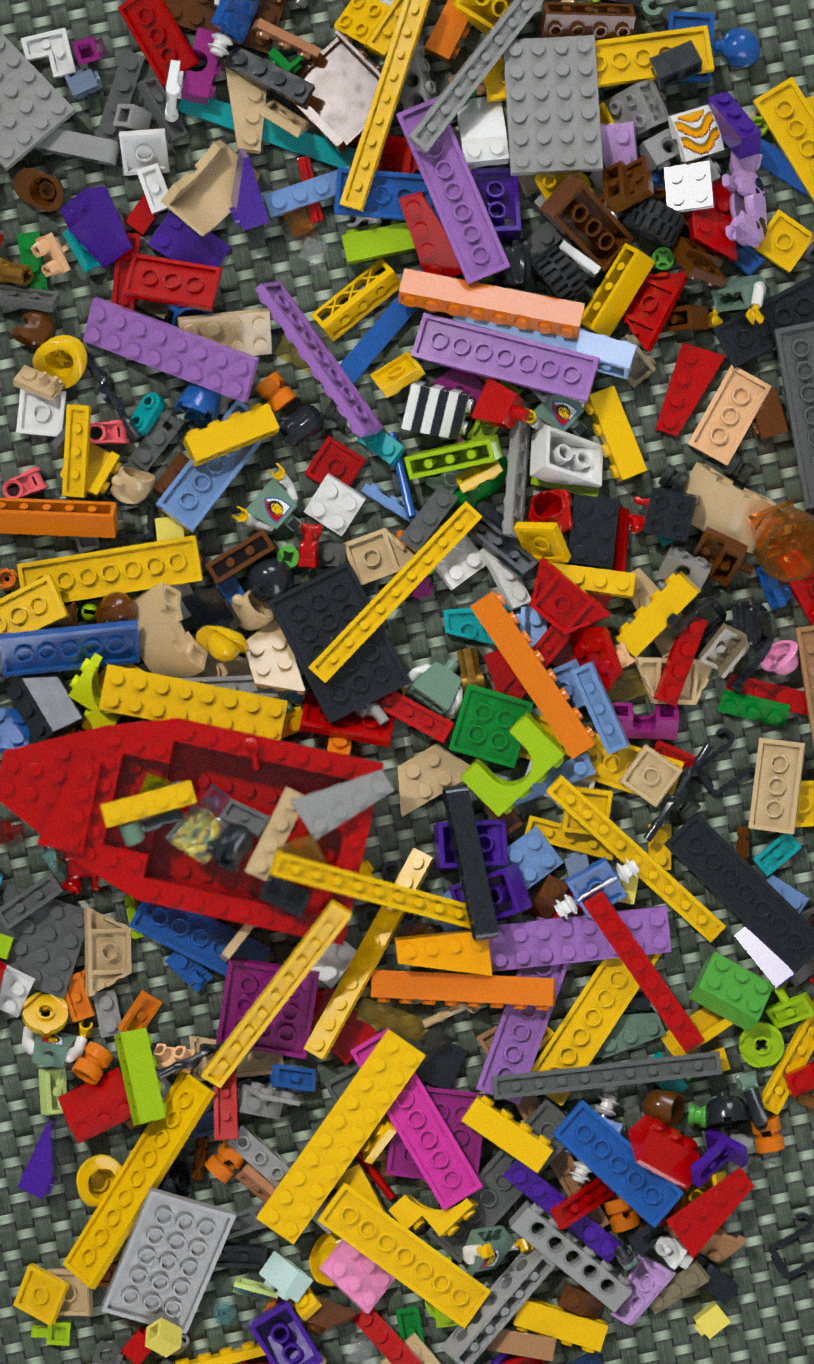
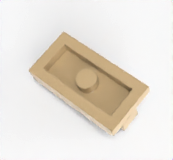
M24 365L13 379V386L52 402L56 400L65 387V384L62 380H59L58 376L52 377L47 375L46 371L41 372L27 365Z

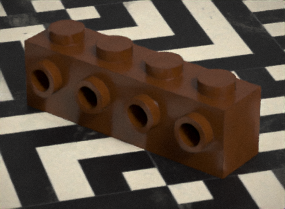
M543 2L539 26L542 38L595 35V40L632 36L636 14L633 4Z

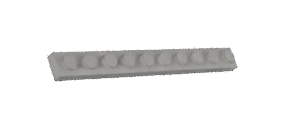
M544 0L512 1L409 134L408 140L423 153L430 149Z

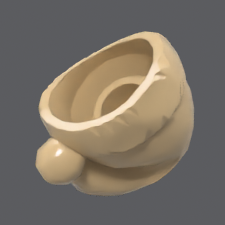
M121 466L117 475L111 479L113 484L110 488L111 493L118 501L124 504L133 505L140 503L153 488L155 476L145 471Z
M250 590L243 596L235 594L232 597L230 606L241 621L239 625L241 628L248 631L257 630L273 620L274 615L268 604L256 599Z

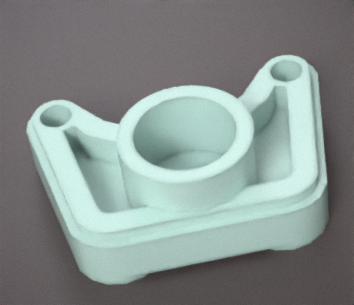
M468 468L443 472L439 477H429L426 480V484L435 490L441 484L451 493H454L459 487L455 477L467 471Z

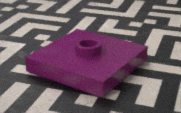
M453 368L433 382L434 384L472 393L470 398L474 400L472 410L475 409L484 388L476 374Z

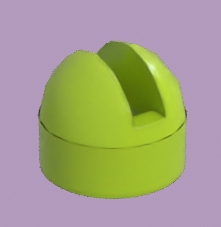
M757 116L752 121L758 128L764 125V128L760 129L762 131L761 136H763L767 132L768 126L761 116Z
M88 603L82 607L81 616L84 620L90 622L96 620L95 615L84 613L85 609L95 611L97 607L95 604Z

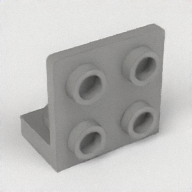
M647 79L636 83L605 101L615 123L635 122L636 136L668 121V111L653 80Z
M252 1082L251 1085L242 1083L238 1098V1112L279 1119L283 1103L300 1106L301 1101L294 1098L295 1094L287 1092L285 1089L272 1088V1086L271 1089L266 1088L264 1084Z

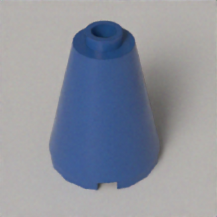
M190 382L176 401L174 410L178 414L181 410L186 413L184 418L207 426L210 422L218 420L222 394Z

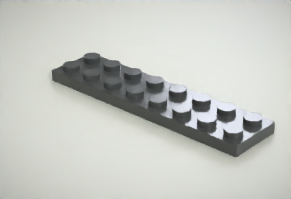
M814 321L773 329L805 509L814 508Z
M547 1097L525 1120V1123L533 1128L532 1132L537 1136L542 1134L552 1141L553 1152L539 1170V1175L564 1148L551 1134L567 1115ZM502 1148L478 1173V1178L483 1187L449 1207L452 1208L460 1204L466 1198H473L479 1204L474 1209L476 1213L469 1220H462L458 1224L459 1229L451 1236H439L432 1227L426 1231L429 1237L459 1263L463 1261L462 1249L466 1245L471 1230L493 1227L523 1194L522 1191L503 1176L516 1158Z

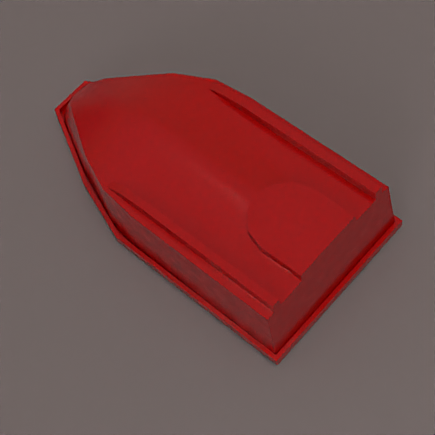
M182 718L106 725L6 750L3 753L0 766V802L39 834H42L77 758L82 757L102 761L84 853L59 850L78 865L139 901L302 937L307 934L332 900L351 911L354 897L285 878L282 879L312 892L302 917L260 899L259 895L266 881L245 871L260 841L253 837L251 851L239 864L238 872L233 873L231 871L227 872L224 867L214 865L212 863L213 859L209 854H200L198 857L188 854L187 852L194 847L189 846L185 849H180L173 844L180 837L176 838L174 835L194 813L196 815V825H194L193 832L181 838L194 837L198 833L197 815L200 811L209 817V826H211L214 820L223 825L221 826V831H223L228 824L221 822L219 815L230 799L272 817L286 787L303 795H308L309 793L382 770L384 763ZM247 737H254L259 740L257 755L259 770H253L252 750L245 749ZM191 780L197 803L179 807L183 812V817L179 822L166 825V827L149 834L144 831L145 838L133 846L125 845L118 827L128 824V822L106 828L100 807L101 804L151 791L148 785L150 784L154 787V782H157L155 783L156 785L160 783L163 787ZM375 803L317 840L313 839L298 815L281 853L359 874ZM210 827L207 829L209 832L207 838H205L206 841L195 847L207 845V842L211 841ZM349 920L331 943L344 945Z

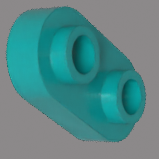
M150 392L143 397L131 417L141 436L150 432L165 406L164 399L155 392Z

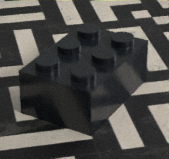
M573 495L571 508L573 527L572 530H569L567 544L571 558L566 564L602 568L613 567L620 499Z

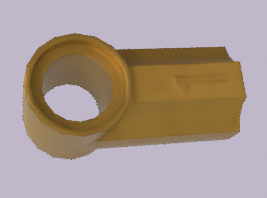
M0 258L1 284H7L8 282L27 286L32 282L34 275L32 267Z
M476 647L457 650L463 694H465L468 683L485 688L482 670H480Z

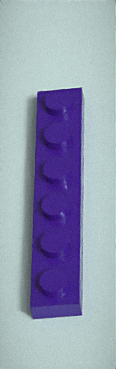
M518 1159L503 1174L508 1181L552 1217L550 1208L566 1198L538 1173ZM587 1214L566 1228L608 1263L615 1256L613 1250L622 1244Z

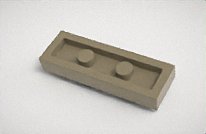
M696 1259L687 1269L682 1268L676 1272L675 1276L649 1307L656 1315L707 1283L710 1276Z

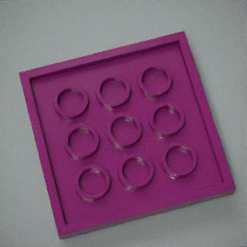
M230 957L228 959L216 1044L229 1037L282 965L237 957ZM310 970L250 1050L306 1059L307 1051L303 1048L310 1037L320 971Z
M424 1086L478 1177L483 1135L461 1120L477 1095L483 1097V1095L487 1096L488 1094ZM396 1132L389 1144L386 1175L425 1180L398 1132Z

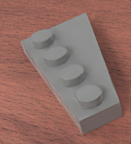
M378 770L350 781L291 799L290 802L313 839L317 840L391 793L394 789L383 771Z

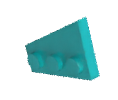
M504 605L508 613L512 612L507 605ZM471 608L443 610L445 633L495 645Z

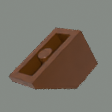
M686 305L674 307L661 333L694 332L709 329L708 306Z
M776 388L768 392L753 419L754 423H751L753 434L755 437L758 436L759 441L788 432Z
M551 874L546 875L532 901L533 907L528 908L526 913L535 918L536 916L544 919L551 918L556 910L554 908L557 904L556 899L561 902L569 887L567 883Z
M566 1279L556 1299L558 1306L578 1315L596 1319L599 1318L604 1303L584 1287Z
M316 1296L322 1306L309 1319L303 1321V1326L310 1333L319 1334L320 1332L324 1334L352 1321L356 1310Z

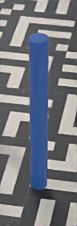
M396 432L388 433L389 436L398 441ZM401 456L395 464V469L407 519H412L416 517Z

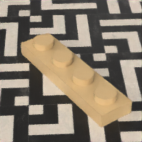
M289 787L285 788L247 865L246 872L264 881L267 880L275 851L281 852L298 817V813L290 800L305 795Z

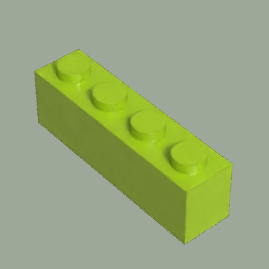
M403 220L391 221L390 225L381 227V224L370 225L368 230L359 231L358 228L345 231V235H342L347 265L416 251L407 223Z
M496 434L414 452L404 457L409 479L411 480L494 462L503 456Z
M141 1028L115 1035L114 1039L133 1126L166 1118L167 1106L161 1097L162 1083L160 1078H157L155 1070L157 1068V1061L151 1052L152 1038L150 1033H147L146 1028Z

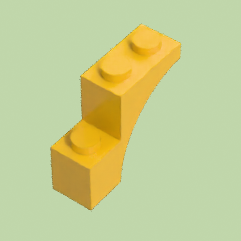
M409 1194L399 1199L389 1209V1212L409 1231L420 1229L425 1224L424 1219H426L439 1236H451L459 1229L458 1224L462 1220L467 1221L476 1213L474 1209L479 1204L473 1198H466L463 1202L452 1208L440 1210L425 1206Z

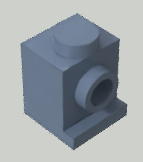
M82 68L74 72L72 77L69 74L64 75L75 100L100 90L98 83L102 81L96 69L86 70V68Z

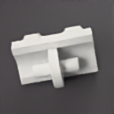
M671 1234L657 1239L654 1245L655 1251L663 1257L669 1267L674 1270L678 1265L684 1269L689 1267L693 1258L687 1253V1249L679 1239Z

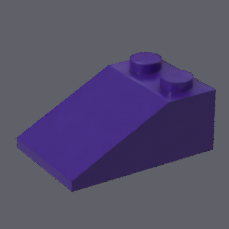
M240 149L231 196L233 207L229 208L236 226L240 225L243 231L268 223L269 219L249 156L244 149Z
M510 167L471 169L472 177L475 179V184L499 241H520L521 217L517 176H511Z
M106 186L85 188L60 209L69 231L103 268L110 266L132 248Z
M171 210L148 242L149 248L166 259L215 267L220 266L231 249L230 246L211 232L205 236L199 235Z
M505 819L476 821L485 867L508 865ZM438 822L433 825L436 870L458 869L448 822Z
M518 863L487 873L496 920L533 907ZM461 883L449 886L452 899L465 903Z
M53 1118L46 1124L17 1186L41 1199L46 1193L50 1195L58 1179L54 1177L57 1171L56 1121Z
M283 1299L248 1321L250 1330L271 1364H320L323 1362L322 1357L289 1300L285 1301Z

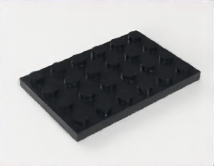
M349 561L267 601L329 725L411 683L382 624L326 683L320 680L308 668L370 603Z

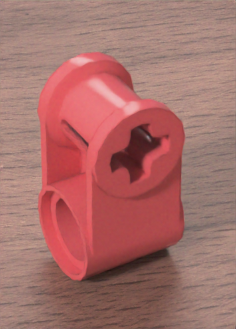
M122 420L90 424V432L94 428H99L103 432L102 437L98 440L90 437V442L95 445L130 443V439L127 438V429L123 426ZM118 428H120V437H118Z
M38 466L6 481L3 485V494L6 498H25L44 491L48 488V484L44 483L39 472L41 469ZM33 476H34V478H35V481H36L37 485H35V483H34V481H33V479H32ZM13 484L20 487V492L16 496L8 494V488Z

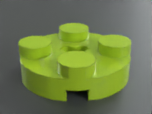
M758 1021L749 1031L743 1030L740 1034L739 1050L742 1058L749 1065L757 1068L769 1067L781 1059L784 1053V1040L779 1029L773 1024ZM757 1040H766V1049H756Z

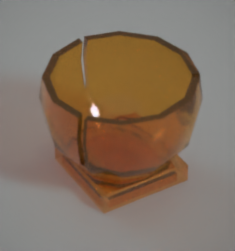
M787 500L748 516L753 533V553L766 574L780 581L790 582L802 580L814 572L813 515L794 507L793 502Z

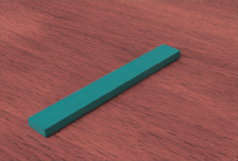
M211 98L208 105L181 99L177 109L179 112L234 131L230 104ZM264 117L263 142L302 156H309L310 159L335 168L347 166L351 168L356 149L349 147L340 154L323 137L305 132L297 138Z

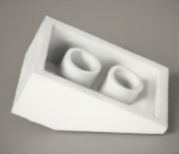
M487 97L468 99L457 113L460 148L468 167L508 164L509 150L502 101L487 103Z
M548 425L532 435L531 477L548 483L598 488L602 486L603 453L601 451V444Z

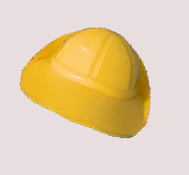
M59 335L49 339L36 350L32 363L34 369L41 372L46 371L47 375L52 377L58 376L59 380H62L65 384L64 389H68L75 385L84 373L87 364V352L79 339L69 335Z
M204 626L196 634V642L206 649L208 654L221 662L231 661L239 653L250 650L249 644L242 634L221 626Z
M96 1155L87 1159L79 1168L76 1178L77 1189L80 1198L87 1206L98 1207L122 1168V1165L117 1160L107 1155Z
M326 1232L321 1235L314 1244L309 1257V1267L316 1282L326 1286H336L319 1270L342 1240L334 1232L330 1234Z

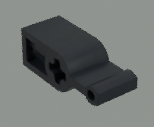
M697 1253L693 1261L697 1259L710 1276L709 1281L702 1285V1287L726 1305L739 1288L738 1283Z

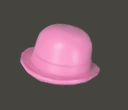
M781 640L773 643L765 660L760 663L761 667L766 671H773L779 675H787L793 672L799 663L797 642Z

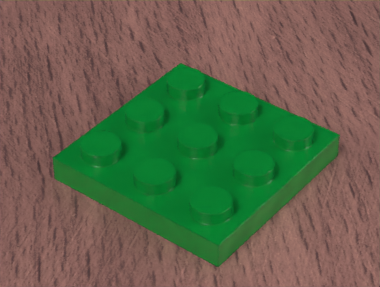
M468 683L449 749L515 768L521 743L509 731L511 726L527 711L531 714L534 702Z

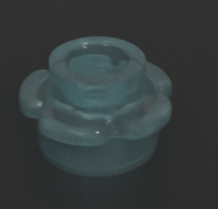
M228 1302L217 1304L213 1309V1318L217 1323L229 1324L231 1319L235 1317V1309Z

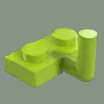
M788 981L780 988H775V993L780 1002L767 1006L765 1010L773 1025L778 1029L814 1016V1004L807 992L791 998L788 997L785 992Z

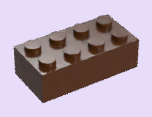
M570 174L539 208L579 252L598 264L603 272L612 265L624 244L629 245L634 240V237L584 182Z

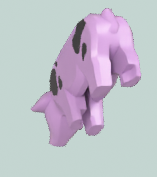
M731 150L728 166L733 174L731 176L724 174L722 177V185L731 193L729 207L732 221L729 226H726V236L731 241L736 240L742 246L749 245L757 248L767 234L765 191L762 180L756 174V170L759 169L762 154L752 155L739 160Z

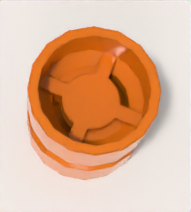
M278 371L269 375L255 387L260 397L268 400L267 403H269L274 414L281 411L297 397L290 386L284 385L285 380Z
M88 1042L82 1054L83 1058L79 1057L71 1069L83 1081L96 1085L103 1075L102 1069L107 1068L114 1057L103 1046L94 1042Z
M778 1115L767 1116L768 1126L763 1131L757 1130L754 1127L753 1120L750 1121L752 1134L756 1135L754 1139L756 1153H771L785 1148L783 1135L779 1133L781 1123ZM771 1130V1133L763 1134L764 1131Z
M227 1140L217 1149L218 1154H212L204 1163L206 1168L225 1184L233 1177L234 1169H240L246 1162L241 1155L227 1144Z
M613 1195L603 1202L606 1214L611 1215L609 1222L613 1233L632 1229L641 1223L638 1214L619 1196Z

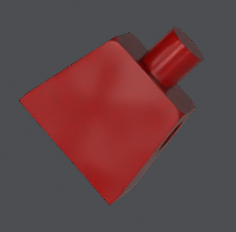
M488 378L471 418L484 425L512 429L516 420L526 422L530 411L522 407L524 404L522 397L495 380Z

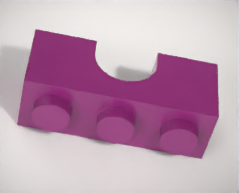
M198 27L192 50L197 58L206 62L207 66L199 72L186 71L181 89V99L208 105L210 98L214 99L217 85L213 84L215 77H220L222 64H219L220 57L210 52L211 48L207 44L214 42L211 35L218 32Z
M611 702L627 738L677 740L679 726L678 704L676 707L669 704H655L653 713L647 716H638L633 713L632 703Z

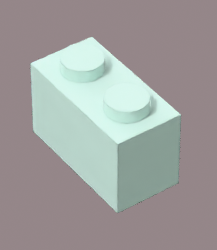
M276 1251L272 1253L259 1272L266 1279L264 1284L274 1291L277 1289L276 1294L285 1301H288L290 1298L298 1303L313 1281L294 1263Z

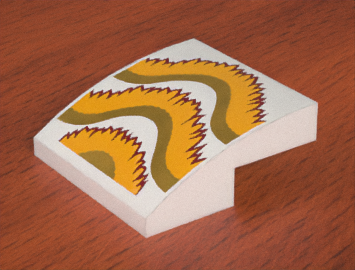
M709 105L668 116L672 139H677L681 162H687L724 150L721 134Z

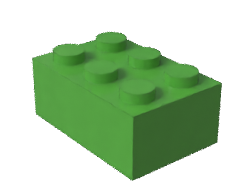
M714 951L705 961L689 998L744 1030L749 1031L759 1021L774 985Z

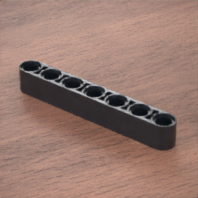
M467 784L443 787V801L473 940L477 942L498 938V925Z

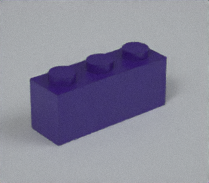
M729 92L709 97L707 105H709L715 117L721 138L738 159L758 154L760 152L762 131Z

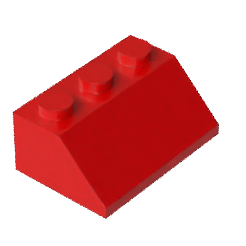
M119 1066L104 1073L96 1085L86 1082L58 1096L67 1124L78 1144L132 1118L122 1071Z
M645 1114L628 1130L636 1163L687 1190L692 1182L690 1167L695 1161L700 1159L696 1141L691 1137L682 1135L677 1129L666 1126L658 1118H652Z

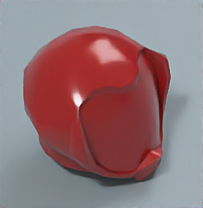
M564 488L543 491L535 495L531 499L528 522L557 523L562 534L565 531L572 530L573 520L570 510L572 496L570 492Z

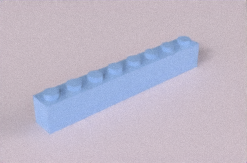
M460 315L453 317L455 321L600 357L598 372L626 380L635 358L637 345L631 344L628 341L612 339L607 335L594 334L580 328L578 339L564 338L561 335L543 334L536 330L519 329L505 324L497 325L494 322L477 321Z

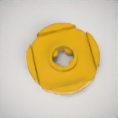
M35 993L24 1003L22 1020L30 1031L39 1034L41 1037L48 1038L65 1027L68 1020L67 1003L63 998L51 994ZM40 1011H50L48 1017L41 1016Z

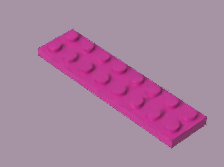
M387 1029L350 1051L359 1068H361ZM414 1072L386 1114L442 1209L445 1210L482 1188L483 1185L418 1075Z

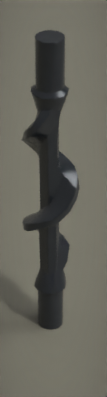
M86 350V367L100 384L98 386V395L103 401L113 404L122 420L123 426L127 429L134 441L140 439L141 434L135 427L133 420L125 412L123 398L114 396L107 385V371L99 369L95 365L94 358Z
M705 743L698 755L694 757L692 766L684 768L679 777L680 784L672 795L665 796L662 800L660 814L652 820L651 826L643 836L645 840L652 841L658 830L662 828L663 823L666 822L667 814L676 800H681L688 796L687 783L696 770L704 764L705 759L713 749L710 744Z
M226 1040L215 1045L200 1044L199 1053L182 1061L173 1062V1064L159 1070L158 1073L161 1079L176 1072L179 1073L184 1067L191 1069L197 1067L204 1057L218 1051Z

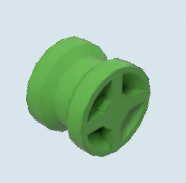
M660 247L654 251L651 259L655 261L652 268L658 272H666L670 269L675 258L669 248Z
M290 545L281 547L277 553V560L282 562L283 559L292 569L298 564L299 552Z
M695 1103L690 1104L688 1126L696 1124L700 1125L701 1128H706V1105L700 1107Z

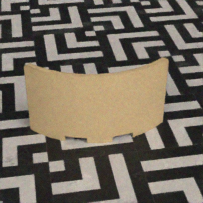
M221 140L214 142L195 164L194 167L197 170L190 175L188 173L174 183L160 202L199 235L205 236L229 215V208L233 207L231 196L238 154ZM253 168L256 181H258L261 174Z
M696 462L681 489V492L701 496L699 505L695 507L692 525L702 531H705L708 526L748 545L746 552L755 554L780 512L781 507L766 496L745 487L743 490L732 485L734 481L713 467Z
M162 582L132 598L136 604L134 620L138 622L140 656L154 674L174 678H190L204 671L208 651L195 641L189 631L185 632L181 624L183 620L180 606L181 592Z

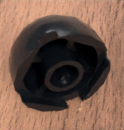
M272 556L263 557L258 560L248 574L247 584L249 590L256 599L264 603L291 590L294 584L293 571L285 561L282 560L281 562Z
M730 1091L716 1093L717 1097L709 1100L706 1104V1128H721L724 1125L731 1124L735 1126L750 1121V1113L746 1102L737 1095H730Z
M179 1158L174 1160L157 1189L190 1198L191 1191L187 1192V1185L191 1184V1178L184 1161L179 1162Z

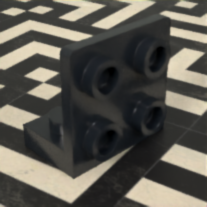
M660 486L652 487L643 532L683 542L688 541L695 507L699 505L701 496Z
M219 587L185 595L182 598V602L199 626L193 636L195 641L197 632L204 626H221L236 631L241 623Z

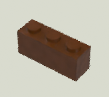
M262 529L208 562L205 566L216 584L219 585L253 565L261 558L276 551V548L265 530Z

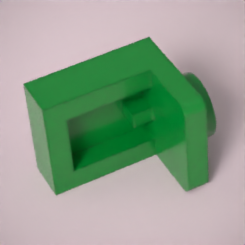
M275 47L268 52V62L294 75L298 74L303 68V57L301 55L289 63Z

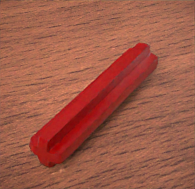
M303 156L298 158L297 163L301 181L315 178L310 157ZM320 201L307 205L311 223L322 222L324 217Z
M619 508L613 571L626 572L629 530L628 515H630L628 508Z

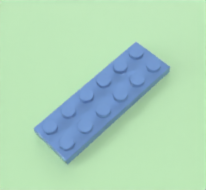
M236 400L220 422L227 420L228 416L235 412L245 413L249 411L250 407ZM264 439L196 467L189 460L155 506L193 533Z
M536 825L507 847L508 865L485 868L486 873H490L518 863L526 889H529L564 862ZM449 890L441 895V897L452 899ZM437 920L445 932L463 930L462 926Z

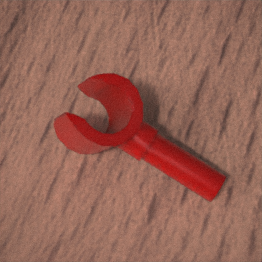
M247 737L245 749L252 750L253 770H259L257 756L259 740L254 737Z

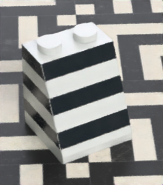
M422 380L412 383L401 429L456 440L460 439L462 435L466 434L468 422L465 419L467 413H471L474 400L470 399L472 393Z

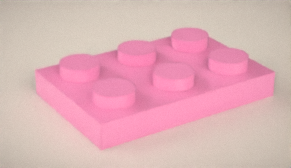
M343 1239L319 1268L327 1278L367 1314L370 1313L395 1280V1277Z

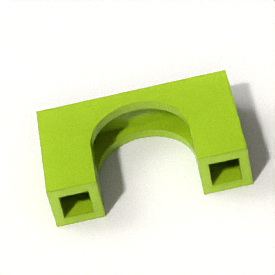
M528 711L511 726L509 731L527 749L531 756L532 767L526 776L514 781L501 779L477 758L460 777L498 817L503 812L507 815L516 806L514 802L519 797L524 799L532 791L530 787L535 782L540 784L548 776L547 771L552 766L556 769L565 760L563 756L566 750Z

